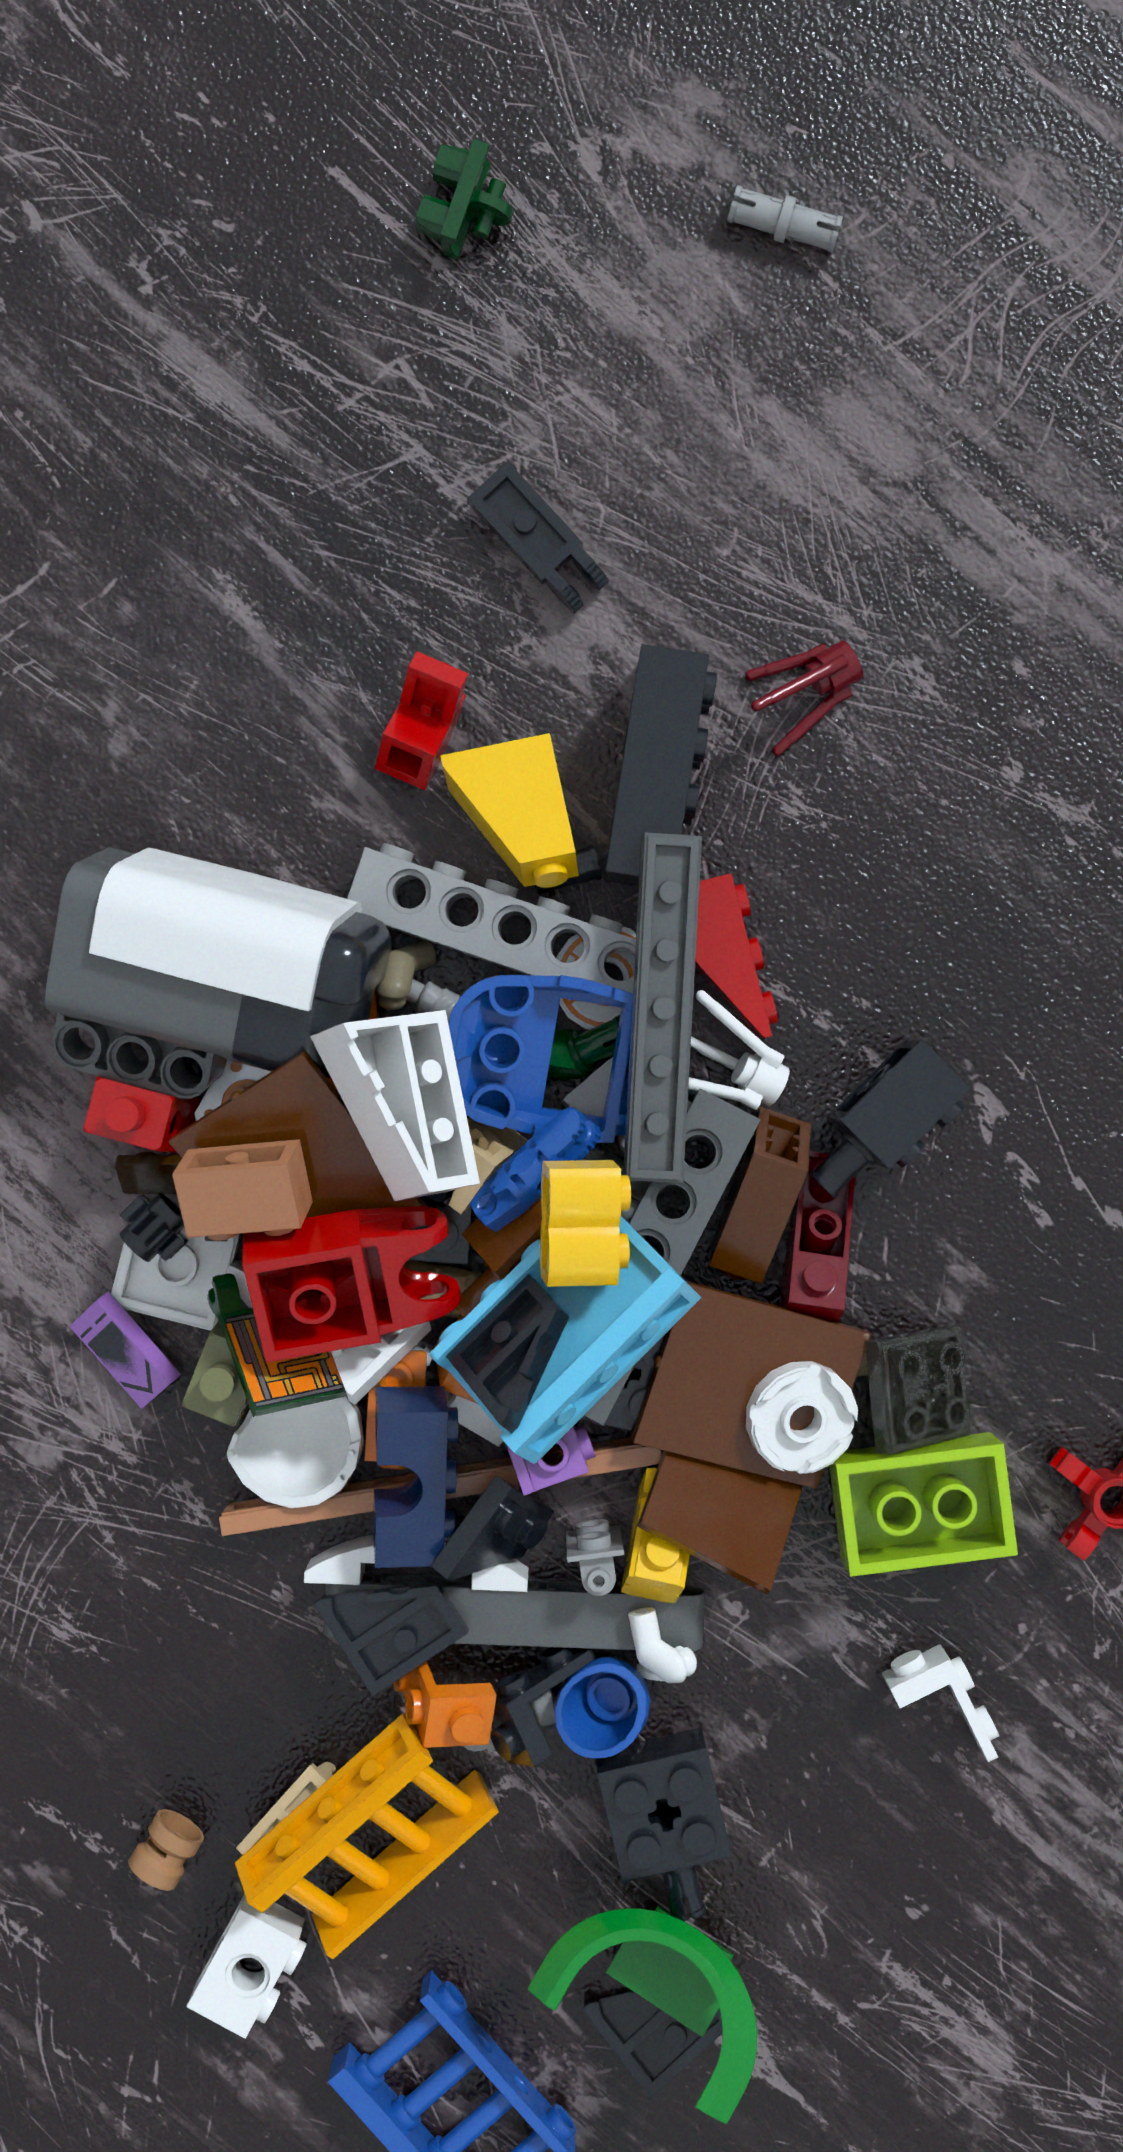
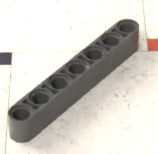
M365 1572L360 1585L325 1584V1595L439 1582L469 1628L465 1636L454 1642L456 1644L635 1650L628 1613L640 1608L653 1607L656 1611L662 1641L673 1648L682 1646L684 1648L688 1647L692 1651H697L703 1647L705 1590L697 1586L685 1585L676 1603H665L622 1593V1582H615L613 1589L602 1596H595L587 1592L583 1587L582 1580L528 1578L527 1592L471 1590L472 1576H463L450 1581L442 1575ZM324 1621V1635L335 1638Z

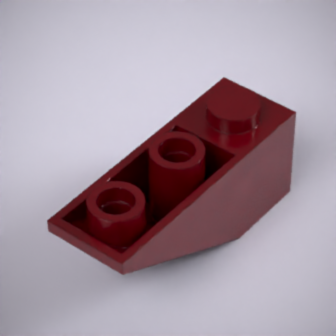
M809 1151L808 1173L792 1210L779 1307L839 1322L845 1311L855 1177L837 1193L838 1195L835 1198H832L809 1175L829 1154Z

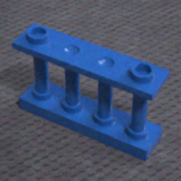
M432 1970L423 1977L420 2002L425 2008L371 2055L367 2053L361 2055L349 2042L333 2056L328 2083L389 2152H462L512 2107L520 2113L534 2131L510 2152H546L549 2148L553 2152H576V2126L567 2111L559 2104L550 2105L466 2010L467 2003L458 1988L450 1981L442 1983ZM441 2024L461 2049L408 2096L403 2094L397 2096L384 2081V2073ZM478 2066L498 2090L444 2137L440 2135L434 2137L421 2123L420 2115L474 2067Z

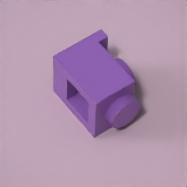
M585 1424L576 1428L573 1426L556 1443L563 1449L564 1453L563 1460L558 1465H548L542 1458L536 1464H533L515 1454L507 1446L523 1495L589 1472L586 1460L594 1458L596 1455Z

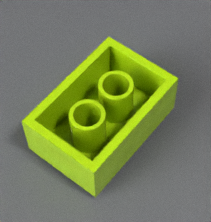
M991 1432L907 1442L877 1449L876 1446L846 1450L833 1464L829 1465L841 1562L850 1577L1018 1555L1004 1443Z

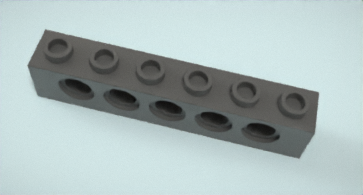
M701 1088L694 1101L688 1100L685 1145L690 1142H700L706 1145L712 1155L711 1164L706 1168L697 1169L689 1166L684 1160L683 1183L651 1182L643 1199L640 1201L631 1196L629 1211H623L621 1214L645 1240L657 1245L662 1258L680 1276L761 1120ZM664 1191L679 1193L685 1199L687 1205L686 1214L677 1219L664 1217L657 1209V1196ZM633 1367L583 1418L600 1427L604 1426Z

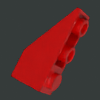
M732 873L702 880L699 885L695 968L758 1038L772 1036L770 1025L778 1023V1017L771 992H761L756 971L764 969V960L757 937L750 939L747 937L743 917L751 916V909L744 884L734 885Z

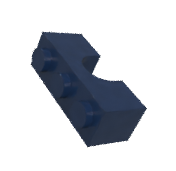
M444 1386L376 1387L375 1447L377 1466H404L414 1471L416 1475L409 1483L402 1487L374 1489L373 1548L375 1568L432 1567V1563L444 1548V1544H447L455 1533L454 1509H445L446 1494L456 1493V1459H447V1442L458 1441L457 1407H447Z

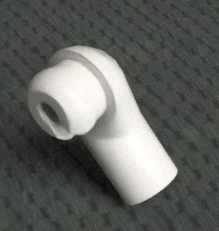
M640 1608L628 1613L636 1656L641 1665L667 1683H681L687 1676H691L695 1672L697 1660L690 1648L682 1646L673 1648L661 1640L655 1608Z

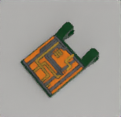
M221 1274L212 1277L211 1284L213 1288L208 1291V1303L220 1322L253 1417L347 1397L331 1351L266 1363L253 1308L242 1310L235 1276L233 1274Z

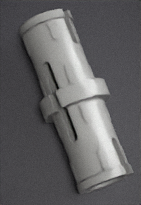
M737 185L727 222H734L774 234L773 240L784 243L785 238L825 249L830 253L833 252L843 216H835L795 204L796 197L786 195L785 200L744 189L742 188L743 186Z

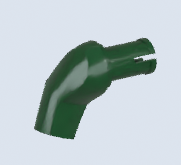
M620 1015L583 1033L570 1028L555 1031L547 1078L571 1080L591 1075L596 1062L614 1055Z

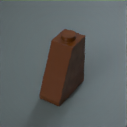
M759 1106L755 1117L761 1120L738 1165L713 1238L709 1266L719 1269L724 1275L732 1279H749L762 1284L808 1173L811 1124Z

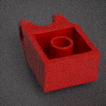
M427 1206L354 1209L305 1218L301 1228L284 1235L269 1236L264 1231L244 1233L242 1266L266 1363L381 1343V1335L435 1320L453 1311L461 1300V1291L456 1279L433 1272H417L404 1265L413 1256L426 1252L433 1246L441 1243L448 1236V1221L445 1214L438 1209ZM422 1225H429V1226H431V1227L425 1228V1229L411 1230V1229H413V1228L420 1227V1226H422ZM433 1294H445L436 1299H420Z

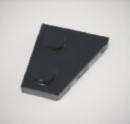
M530 1274L446 1355V1358L496 1421L511 1434L519 1427L569 1319L565 1311Z

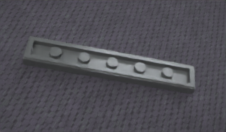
M645 832L641 837L623 1175H628L630 1181L683 1183L702 836Z

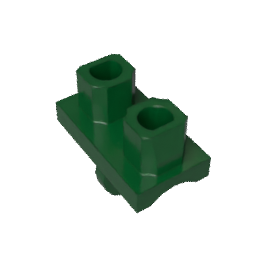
M473 139L470 150L441 144L432 172L433 181L455 188L454 196L451 203L425 194L415 219L417 231L441 242L443 255L456 260L460 258L474 216L477 220L473 234L487 239L492 225H509L514 213L512 206L502 199L506 187L503 181L492 178L487 191L483 192L491 169V163L486 159L490 147L488 143Z

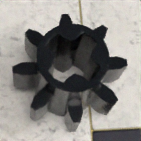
M159 1193L152 1201L144 1194L141 1197L138 1196L120 1213V1216L128 1223L119 1233L120 1237L137 1256L146 1262H150L157 1254L164 1261H167L189 1241L180 1232L185 1228L180 1208L162 1193Z

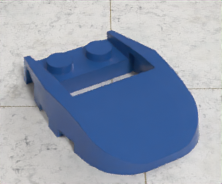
M499 975L483 979L466 990L456 1002L450 1014L448 1025L467 1116L476 1122L503 1130L507 1127L534 1136L554 1117H557L558 1113L563 1111L542 1107L560 998L621 1008L603 1116L582 1114H584L583 1118L587 1121L591 1120L600 1127L602 1134L598 1143H614L615 1136H625L633 993L597 981L565 975Z

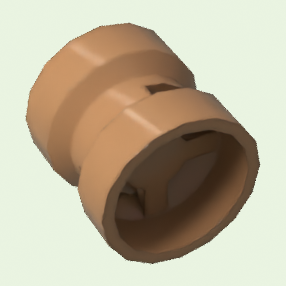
M161 1809L158 1810L148 1827V1839L145 1842L138 1843L128 1860V1864L133 1873L145 1883L160 1890L170 1891L175 1889L184 1874L183 1863L186 1858L195 1856L204 1840V1835L200 1828L187 1817L172 1810Z

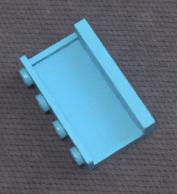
M622 1216L620 1217L619 1230L620 1233H627L630 1258L628 1268L620 1269L618 1285L547 1287L540 1274V1239L528 1246L522 1254L521 1262L504 1279L497 1280L486 1288L481 1295L480 1303L463 1320L456 1321L445 1329L439 1338V1344L430 1352L432 1359L454 1376L503 1432L500 1438L515 1454L533 1464H536L702 1298ZM530 1274L565 1311L569 1319L519 1427L511 1434L496 1421L446 1358V1355Z

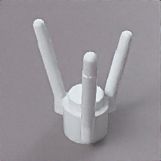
M699 990L696 993V999L755 1051L756 1054L752 1055L746 1052L738 1060L691 1036L692 1049L733 1070L731 1081L737 1084L738 1088L689 1077L688 1090L698 1092L701 1088L714 1096L741 1102L755 1110L758 1109L760 1103L766 1106L773 1105L781 1095L789 1077V1067L781 1064L784 1055L764 1044L720 1003L715 1001L705 991Z

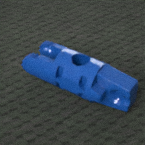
M575 1107L563 1109L561 1113H558L557 1117L548 1122L495 1171L469 1203L473 1212L486 1227L494 1232H498L541 1199L543 1161L582 1160L589 1154L591 1149H594L601 1139L602 1132L600 1127L591 1120L587 1121L583 1118L584 1114Z

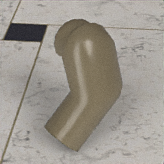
M420 941L390 951L385 978L375 987L377 991L376 1001L382 1008L386 1010L402 1008L406 1003V996L411 991L414 972L435 965L436 952L429 941Z

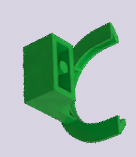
M658 1905L655 1910H648L645 1907L643 1909L624 1908L598 1913L576 1924L562 1935L545 1957L528 1987V1990L553 2011L558 2008L573 1979L583 1965L599 1952L620 1943L622 1945L606 1973L702 2038L720 2008L723 2029L720 2056L695 2107L703 2113L727 2124L749 2083L757 2051L755 2013L748 1990L738 1972L739 1969L731 1961L734 1955L697 1928L671 1916L670 1911Z

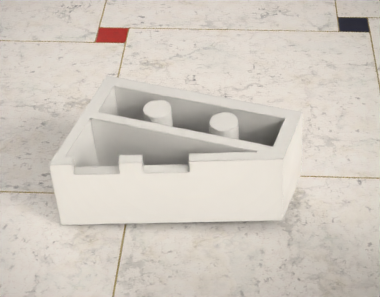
M446 1010L346 1022L310 1036L394 1201L444 1193L480 1184Z

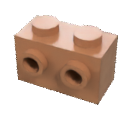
M300 1139L188 1149L172 1174L187 1238L208 1236L211 1240L220 1241L233 1238L240 1233L263 1231L269 1236L284 1235L301 1228L313 1203Z

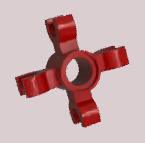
M1061 1446L1048 1464L1080 1488V1499L1085 1509L1078 1518L1065 1528L1058 1540L1072 1553L1085 1561L1097 1546L1100 1536L1107 1527L1123 1528V1458L1115 1470L1100 1468L1093 1471ZM1112 1486H1120L1122 1497L1118 1505L1109 1510H1102L1100 1500L1104 1491Z

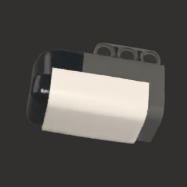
M108 847L76 862L69 870L63 884L44 1000L46 1009L57 1012L53 1034L54 1052L64 1065L72 1069L187 1099L199 1096L223 1074L227 1060L273 1071L305 1050L326 1078H330L331 1076L310 1036L341 1023L369 1020L375 987L384 980L391 951V935L382 921L371 915L361 913L362 906L357 901L154 848H146L135 854ZM79 1028L87 1030L93 1036L95 1048L87 1046L81 1040ZM132 1042L142 1045L148 1054L149 1063L139 1060L134 1055ZM184 1057L193 1058L200 1064L202 1077H197L187 1070Z

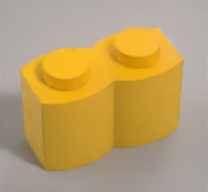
M613 1160L543 1161L541 1174L540 1274L547 1287L618 1285L620 1269L628 1268L630 1258L629 1239L627 1233H620L619 1225L621 1211H629L631 1184L629 1176L621 1175V1168Z

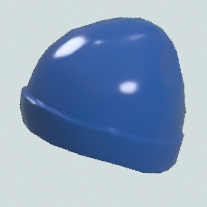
M614 1657L595 1659L569 1676L558 1690L554 1703L556 1729L563 1742L578 1755L592 1759L615 1756L625 1750L637 1739L648 1719L651 1699L646 1681L636 1668Z

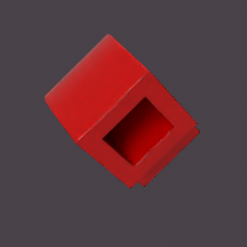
M416 651L408 666L400 703L383 732L374 769L426 790L441 761L440 755L444 754L466 698L463 692L469 673Z

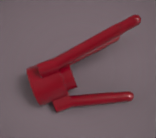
M841 640L828 648L824 643H821L807 652L746 671L745 678L752 681L807 665L805 667L806 674L753 701L751 708L756 712L810 685L821 696L827 692L829 693L818 706L772 748L773 755L780 756L832 708L853 696L850 686L862 680L864 675L857 655L846 641Z

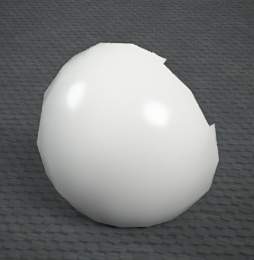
M348 1397L255 1417L252 1416L251 1410H249L242 1425L234 1432L227 1450L228 1461L243 1485L266 1502L288 1508L319 1505L345 1487L359 1462L364 1447L361 1413L357 1405L351 1403Z

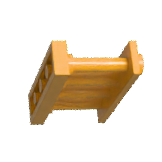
M402 1713L235 1862L247 1903L261 1913L267 1910L283 1894H286L313 1912L312 1917L325 1953L328 1957L334 1959L498 1814V1808L482 1775L476 1770H473L455 1786L431 1768L429 1765L433 1762L428 1748H423L415 1725H409L406 1715ZM410 1782L438 1801L415 1823L387 1803ZM368 1819L396 1838L394 1842L374 1859H371L345 1840ZM326 1856L354 1875L332 1897L304 1878Z

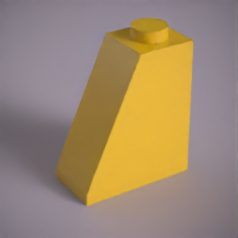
M550 733L440 755L449 792L524 887L532 885L543 888L555 887L566 882L568 878L579 876L576 851Z

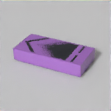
M109 1291L97 1299L69 1326L141 1409L181 1375Z

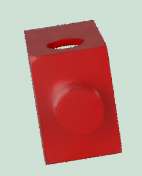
M97 1076L83 1131L155 1151L176 1152L169 1143V1140L196 1121L194 1114L202 1099L197 1097L190 1099L178 1098ZM176 1114L174 1128L171 1134H169L171 1121Z

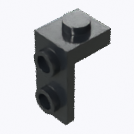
M551 1647L539 1656V1665L527 1673L525 1671L512 1673L495 1685L497 1690L496 1703L492 1721L493 1730L490 1733V1737L498 1754L509 1764L535 1767L552 1755L529 1703L595 1660L592 1649Z

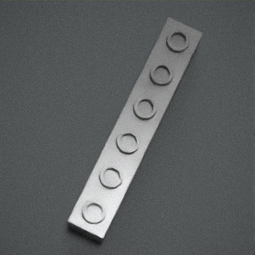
M387 843L382 844L380 852L367 847L364 848L347 899L360 902L362 906L361 913L377 918L387 928L427 940L439 946L524 975H565L578 977L633 993L634 975L628 980L617 981L610 978L605 971L607 958L616 951H627L635 957L636 939L620 934L623 928L622 924L594 914L591 915L589 923L569 917L570 906L539 896L537 905L516 899L517 888L487 878L484 887L464 881L466 871L443 862L435 861L432 869L411 863L414 853ZM410 880L422 881L426 888V896L423 902L415 908H403L398 900V892L401 886ZM460 898H472L476 900L479 908L476 920L464 927L454 925L450 919L452 904ZM521 915L530 920L531 934L521 944H508L502 938V925L509 917ZM565 933L577 934L584 940L582 956L571 963L559 961L553 953L556 939Z

